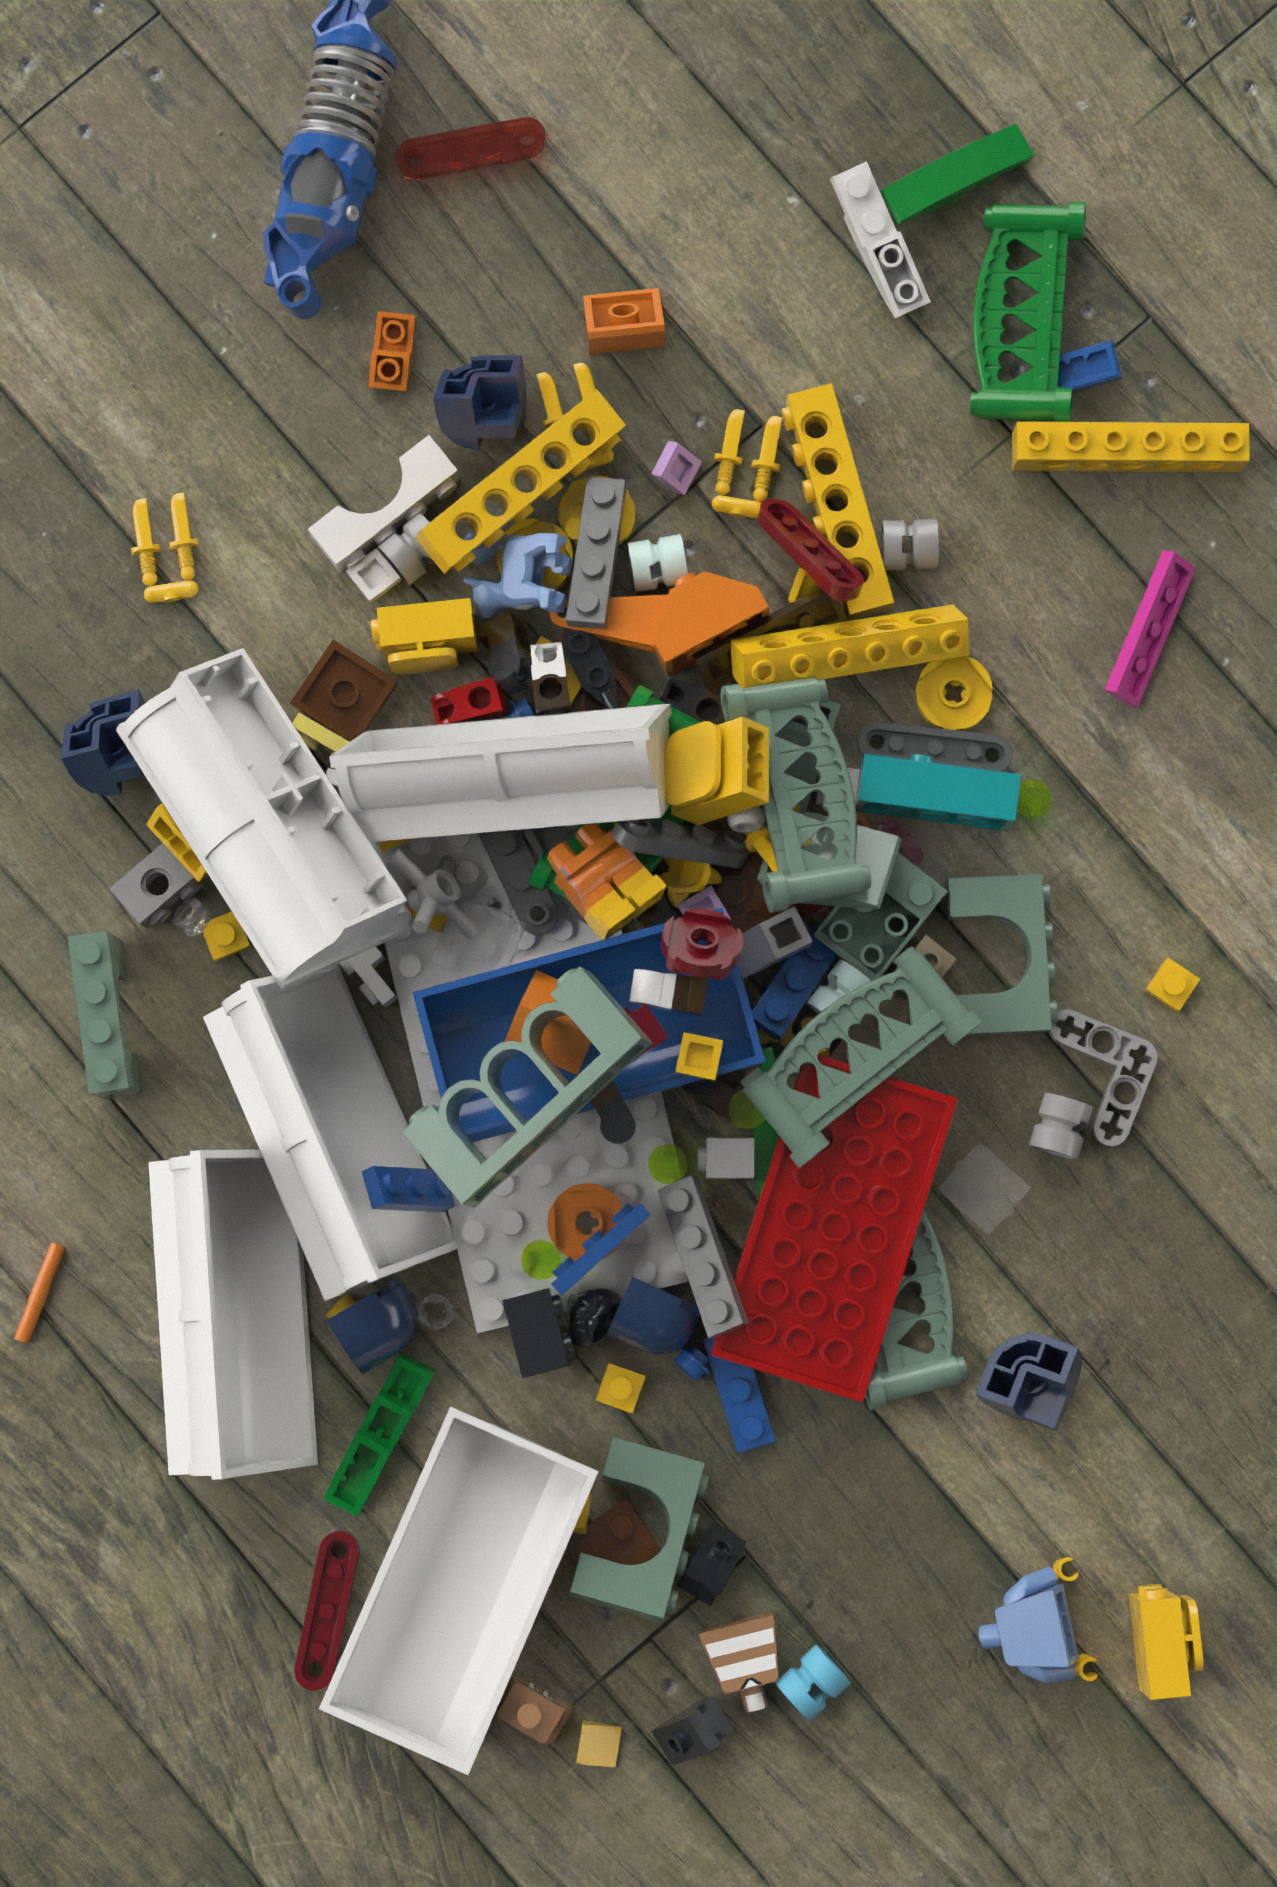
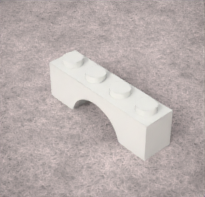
M430 435L399 458L402 469L401 487L389 505L379 511L367 514L350 512L337 506L308 528L311 538L339 573L359 562L366 556L365 553L376 544L379 546L391 535L397 534L396 529L403 523L409 522L418 513L424 515L427 511L426 505L438 497L439 500H442L457 488L456 482L460 480L458 470Z

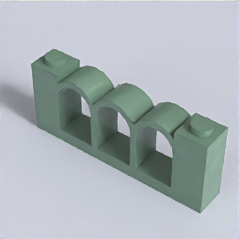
M580 966L576 970L570 969L565 972L556 982L558 987L550 993L556 1002L538 1006L525 1019L521 1032L522 1043L517 1041L502 1042L490 1049L481 1064L480 1081L470 1079L454 1084L441 1098L439 1107L430 1105L429 1107L424 1106L410 1117V1125L402 1131L462 1205L475 1208L652 1044L651 1040L592 972ZM560 1016H569L601 1053L570 1083L542 1049L541 1038L544 1028L550 1021ZM526 1054L559 1092L529 1121L506 1096L500 1081L502 1068L506 1062L514 1056ZM483 1092L517 1131L488 1159L483 1156L468 1138L460 1125L459 1114L461 1106L467 1098L475 1093Z

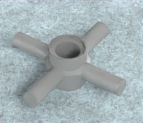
M399 848L390 853L387 859L414 885L408 891V901L411 908L417 914L412 924V928L416 933L423 934L427 932L431 920L436 914L445 915L469 940L479 933L480 928L454 903V901L459 899L461 891L458 882L451 874L455 866L453 857L443 856L434 873L424 874Z

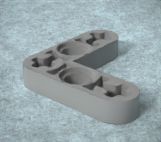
M1068 1009L1061 1010L1057 1013V1021L1063 1022L1069 1017L1072 1019L1071 1026L1073 1028L1083 1031L1085 1030V1023L1092 1028L1085 1035L1084 1047L1077 1044L1081 1036L1070 1033L1066 1038L1061 1037V1029L1056 1027V1023H1051L1052 1030L1048 1032L1051 1039L1061 1046L1115 1067L1093 1120L1091 1131L1093 1138L1101 1146L1113 1147L1120 1145L1125 1141L1130 1132L1155 1069L1158 1058L1157 1050L1152 1043L1079 1012ZM1103 1031L1112 1037L1113 1047L1108 1053H1099L1093 1048L1092 1037L1095 1033ZM1140 1047L1145 1049L1144 1056L1149 1058L1148 1063L1140 1064L1135 1075L1143 1076L1141 1083L1132 1076L1120 1074L1122 1068L1127 1072L1131 1070L1134 1059L1129 1056V1052H1135ZM1120 1082L1131 1084L1135 1090V1098L1130 1104H1121L1114 1097V1088ZM1108 1104L1116 1110L1129 1112L1127 1119L1122 1115L1118 1116L1115 1128L1120 1130L1119 1136H1111L1109 1140L1104 1138L1105 1131L1100 1129V1124L1109 1123L1114 1113L1106 1111Z

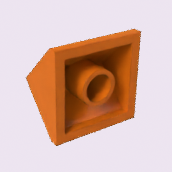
M659 288L583 296L589 355L665 347V324Z
M536 970L517 1008L505 1042L517 1041L522 1043L521 1032L523 1024L530 1012L542 1004L556 1002L550 993L558 987L556 985L558 979ZM569 1016L556 1017L544 1028L541 1038L542 1049L555 1066L578 1075L592 1042Z

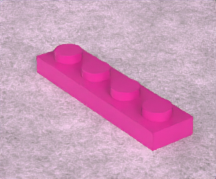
M1163 550L1105 688L1106 692L1126 706L1138 708L1196 569L1173 551Z

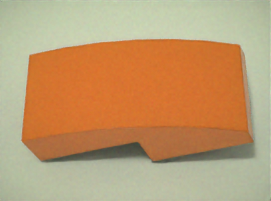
M377 311L374 349H372L369 388L407 392L416 315Z

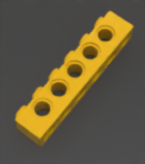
M830 383L788 394L786 408L781 409L782 418L786 430H793L797 443L791 445L794 461L797 467L803 466L807 478V480L802 481L804 496L807 504L814 503L817 514L816 517L812 518L813 526L857 569L862 570L867 576V581L863 583L860 595L856 599L840 602L848 621L890 611L894 605V599L833 385ZM811 424H818L824 428L826 434L821 438H811L805 432V428ZM821 460H828L835 465L836 471L830 475H823L817 471L815 465ZM838 496L845 501L846 508L841 511H832L827 507L825 501L829 497ZM847 532L855 537L857 543L851 548H844L837 543L836 536Z
M596 389L421 529L415 539L444 574L453 567L457 572L461 571L476 558L472 551L482 543L487 548L491 547L505 535V532L501 529L512 519L518 525L534 511V508L531 506L534 501L541 496L545 501L549 500L564 487L560 481L571 472L576 478L591 466L593 462L589 457L600 449L603 454H606L622 440L618 434L626 424L598 389ZM582 430L586 432L589 436L590 444L587 446L578 444L574 440L573 431ZM553 453L557 455L561 462V468L552 469L548 467L544 461V454ZM515 477H526L531 482L532 491L529 493L519 491L515 486ZM496 500L499 502L503 509L502 516L490 515L485 508V501ZM465 523L469 525L473 530V539H461L456 533V524Z
M1017 422L1012 432V471L1242 472L1250 461L1249 423Z
M953 604L730 640L732 673L742 688L816 677L817 680L970 656L968 618Z

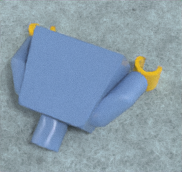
M1070 1557L1059 1558L1053 1564V1568L1047 1566L1023 1576L1005 1593L1004 1604L995 1609L997 1623L979 1627V1640L983 1649L1002 1647L1007 1665L1017 1666L1021 1673L1043 1683L1074 1680L1076 1675L1086 1681H1094L1098 1676L1094 1672L1083 1673L1084 1664L1090 1661L1096 1662L1097 1659L1088 1654L1078 1655L1063 1584L1056 1585L1057 1580L1068 1582L1077 1579L1079 1573L1066 1577L1061 1570L1063 1563L1073 1560Z

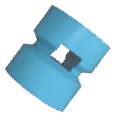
M817 1644L800 1659L801 1667L799 1669L791 1667L775 1682L790 1702L810 1722L826 1708L825 1699L827 1697L836 1698L851 1684L844 1673Z

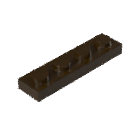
M820 588L692 654L707 688L712 692L735 680L732 673L731 639L845 622L848 619L841 603L832 599Z

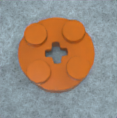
M582 1183L571 1186L556 1198L549 1210L547 1226L551 1241L562 1254L567 1257L570 1256L574 1261H577L586 1252L582 1244L598 1230L605 1235L616 1225L611 1218L623 1208V1205L612 1192L600 1185ZM590 1211L591 1217L594 1219L598 1218L599 1225L593 1227L592 1234L584 1235L583 1228H576L575 1224L576 1220L582 1219L583 1212ZM618 1244L609 1254H607L603 1259H605L607 1256H609L611 1253H613L615 1250H617L619 1244Z

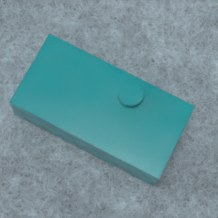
M864 754L859 766L860 772L855 802L856 812L860 811L862 813L1005 832L1016 821L1021 774L934 763V757L918 754L911 755L910 760Z

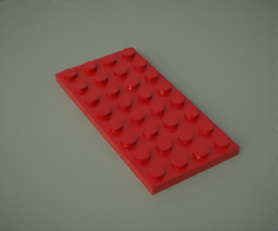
M819 1054L817 1055V1059L822 1065L850 1074L849 1064ZM805 1063L800 1066L793 1090L819 1098L816 1069L812 1064ZM887 1077L821 1130V1133L830 1144L801 1168H798L789 1157L792 1151L778 1136L734 1276V1282L749 1324L715 1338L710 1352L712 1356L863 1403L958 1098Z

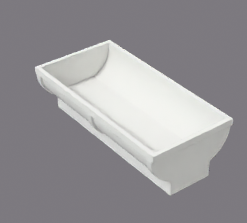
M243 648L179 672L170 688L146 702L126 722L118 725L116 731L281 989H285L391 940L409 929L408 923L412 915L405 905L407 899L351 813L346 809L335 788Z
M671 704L365 731L330 755L331 768H335L343 803L369 842L661 818L670 806L665 799V747L670 738L668 719L672 715Z
M338 964L285 989L280 988L273 975L249 980L240 985L241 990L226 998L222 1002V1007L203 1017L325 1301L459 1248L446 1212L377 1210L371 1207L362 1171L372 1166L427 1168L420 1153L402 1133L408 1127Z
M197 1150L190 1151L189 1156L149 1162L169 1475L212 1476V1480L318 1465L303 1249L261 1151Z
M450 1407L319 1709L469 1775L599 1471L493 1423H488L454 1407Z

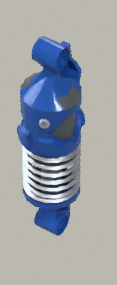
M330 0L328 8L320 13L311 25L316 40L312 56L316 66L309 70L312 80L305 84L309 91L302 98L306 107L299 111L303 121L296 125L298 131L294 134L292 143L284 148L280 165V172L284 178L274 221L263 232L264 248L269 260L264 283L267 286L275 287L279 300L296 318L301 320L314 317L321 308L322 299L312 278L313 270L335 254L356 244L366 198L372 196L378 175V171L374 167V158L376 157L374 145L379 142L377 132L382 128L381 118L386 114L384 104L389 100L387 91L392 87L391 78L396 71L397 59L373 29L370 20L378 12L385 10L392 0ZM316 72H325L334 76L335 79L321 78ZM365 83L375 89H364ZM321 85L332 91L331 93L320 92L313 88V86ZM381 94V99L379 100L376 95ZM362 96L372 103H361ZM310 99H319L321 101L314 104ZM378 108V112L375 113L372 109ZM375 121V126L372 127L371 124ZM306 291L305 297L301 301L293 303L298 293Z

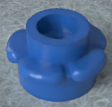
M526 697L516 703L512 700L511 705L513 709L507 712L509 718L536 716Z
M693 1345L688 1350L684 1347L679 1348L680 1354L673 1361L683 1372L696 1382L703 1374L708 1376L709 1370L705 1366L710 1361L702 1352Z

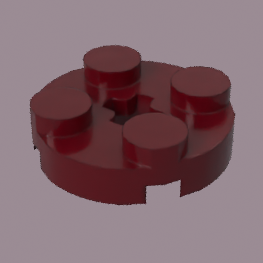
M690 909L684 911V917L677 918L675 921H673L674 916L670 918L664 926L661 940V950L666 958L667 968L674 973H685L695 977H710L714 980L726 979L730 974V970L738 964L741 958L743 935L740 929L737 928L736 932L729 925V918L709 909ZM699 940L707 941V946L698 945L697 943Z

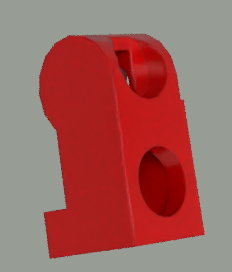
M493 677L452 688L450 691L437 694L429 699L436 725L481 721L508 716L502 687Z

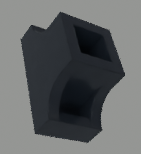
M713 1521L688 1561L683 1576L680 1577L676 1586L711 1606L717 1595H720L727 1585L747 1541Z
M710 1696L693 1703L651 1732L673 1766L711 1752L734 1729L715 1698Z

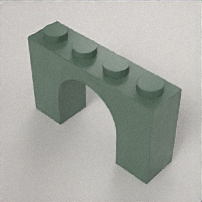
M1042 874L948 878L945 882V889L947 890V921L996 920L1005 923L1021 937L1027 954L1025 972L1015 987L1000 993L956 995L969 1012L974 1009L983 1020L980 1025L965 1037L1047 1033L1051 1031V1023H1057L1058 1014L1056 1000H1050L1049 985L1055 984L1054 962L1047 961V946H1052L1053 944L1051 922H1045L1044 907H1050L1049 884H1043Z
M108 931L69 936L67 939L88 1092L90 1095L102 1099L143 1094L138 1055L132 1053L128 1047L119 1006L118 980L127 979L122 940Z
M613 1437L601 1482L644 1494L656 1502L666 1518L668 1529L667 1541L658 1555L645 1563L637 1565L619 1564L581 1553L569 1597L658 1623L662 1622L665 1613L672 1615L678 1596V1591L671 1590L675 1574L683 1576L689 1554L682 1551L685 1536L693 1537L699 1514L692 1512L695 1498L703 1499L709 1479L708 1475L702 1474L705 1463Z

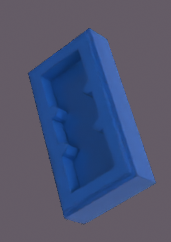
M1113 340L1060 354L1058 387L1073 388V393L1122 379Z

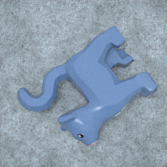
M473 532L468 533L464 540H472ZM505 533L491 547L487 548L484 545L481 549L476 548L472 551L476 557L472 563L480 564L490 560L499 549H503L500 582L489 578L465 577L463 580L465 584L473 587V601L478 606L479 615L490 619L496 613L506 608L527 610L537 606L549 612L564 613L567 595L555 589L543 587L542 583L544 571L549 568L552 569L553 573L570 575L572 559L559 552L561 545L566 544L567 538L560 534L536 533L529 536H511Z

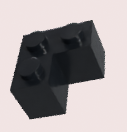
M550 1288L502 1300L522 1378L571 1365L569 1357L575 1356L576 1352L571 1333L563 1334L562 1328L559 1325L558 1319L565 1317L559 1294L552 1295Z

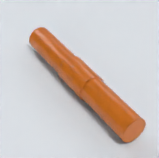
M51 1242L39 1275L31 1290L14 1339L29 1344L66 1247Z

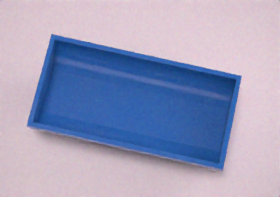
M723 908L713 910L724 914ZM666 923L412 992L440 1097L442 1098L446 1091L459 1081L470 1079L480 1081V1068L484 1057L490 1049L505 1042L517 1008L536 970L559 979L568 970H576L580 966L592 972L623 1009L628 1007L631 1013L642 1006L629 1002L635 969L691 976L685 973H674L666 966V958L661 950L662 934ZM699 940L697 944L707 946V941ZM738 964L730 970V974L726 979L714 980L710 977H705L708 978L702 1017L648 1007L668 1036V1040L626 1067L613 1079L624 1101L704 1080L698 1077L675 1073L684 1032L723 1040L716 1076L765 1063ZM591 1044L578 1075L601 1054L593 1044ZM526 1054L514 1056L502 1068L500 1075L501 1087L527 1121L559 1093ZM556 1066L569 1083L578 1076ZM483 1092L473 1094L461 1106L459 1114L460 1125L473 1143L516 1131ZM591 1101L577 1114L594 1110L595 1108Z

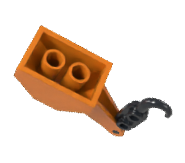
M706 571L697 576L695 572H691L677 579L674 582L676 587L670 589L668 595L612 597L610 599L606 629L568 626L566 615L569 599L566 600L564 613L555 611L549 612L553 625L565 632L562 641L563 651L584 690L603 704L605 709L621 708V705L617 698L615 673L597 639L656 653L667 677H670L696 663L692 654L768 616L769 606L759 588Z

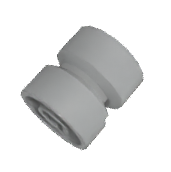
M418 513L403 526L404 533L401 536L393 534L378 546L384 558L409 586L426 573L425 565L427 563L436 565L415 539L419 531L430 523L421 513Z
M915 519L912 525H907L904 520H882L881 557L885 571L905 570L908 564H912L916 570L938 569L939 532L937 519ZM902 537H910V553H902Z
M1044 1093L1038 1112L1042 1118V1123L1034 1125L1029 1146L1049 1154L1078 1160L1084 1141L1079 1133L1080 1130L1088 1127L1093 1107L1071 1098Z

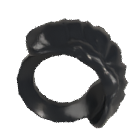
M595 1288L569 1296L566 1321L569 1323L571 1338L576 1346L591 1348L593 1343L602 1339L608 1332L615 1317V1306H619L622 1298L616 1292L610 1289Z

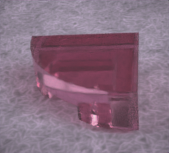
M886 818L878 826L880 831L900 837L902 841L898 852L915 866L925 858L923 851L911 834L892 819Z

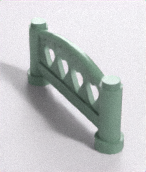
M816 677L742 688L740 684L722 686L721 706L726 722L743 716L769 728V803L763 804L778 869L776 872L763 875V894L770 913L786 911L789 905L863 893L864 889L871 888V875L868 866H860L855 860L857 823L850 775L839 743L824 713L820 709L821 703L828 700L827 685L824 679L817 680ZM802 718L807 723L805 733L810 737L811 744L807 747H801L775 735L792 719ZM802 755H811L816 761V766L813 770L819 775V782L809 784L784 772ZM811 792H819L824 797L822 808L827 811L828 819L824 822H819L792 810ZM826 829L833 835V841L830 845L835 848L837 855L834 859L829 860L806 851L801 847L819 830Z
M912 946L894 960L898 967L893 973L879 977L852 990L815 1016L792 1039L768 1072L763 1073L758 1067L740 1082L744 1087L743 1092L792 1151L789 1157L798 1168H801L830 1144L821 1133L823 1128L941 1034L953 1046L983 1022L974 1009L970 1012L967 1010L920 951L916 952ZM895 991L905 992L908 997L911 1025L883 1016L879 1012V1004L882 1001H891V996ZM865 1015L874 1016L878 1024L880 1049L852 1040L848 1035L849 1027L860 1025L861 1019ZM835 1039L843 1040L847 1045L850 1074L822 1065L817 1059L818 1052L822 1049H830V1044ZM805 1063L812 1064L816 1069L819 1098L790 1089L786 1082L787 1077L793 1073L799 1074L801 1065Z
M924 1209L911 1247L912 1254L909 1258L915 1263L916 1269L911 1276H902L897 1294L908 1282H917L921 1287L919 1298L923 1300L925 1308L919 1315L896 1307L892 1308L875 1362L876 1368L873 1369L865 1394L870 1411L886 1407L887 1401L960 1385L962 1381L968 1380L967 1366L963 1356L956 1358L952 1352L953 1304L951 1287L938 1239ZM919 1320L928 1322L930 1332L927 1336L934 1342L933 1350L926 1354L897 1344Z

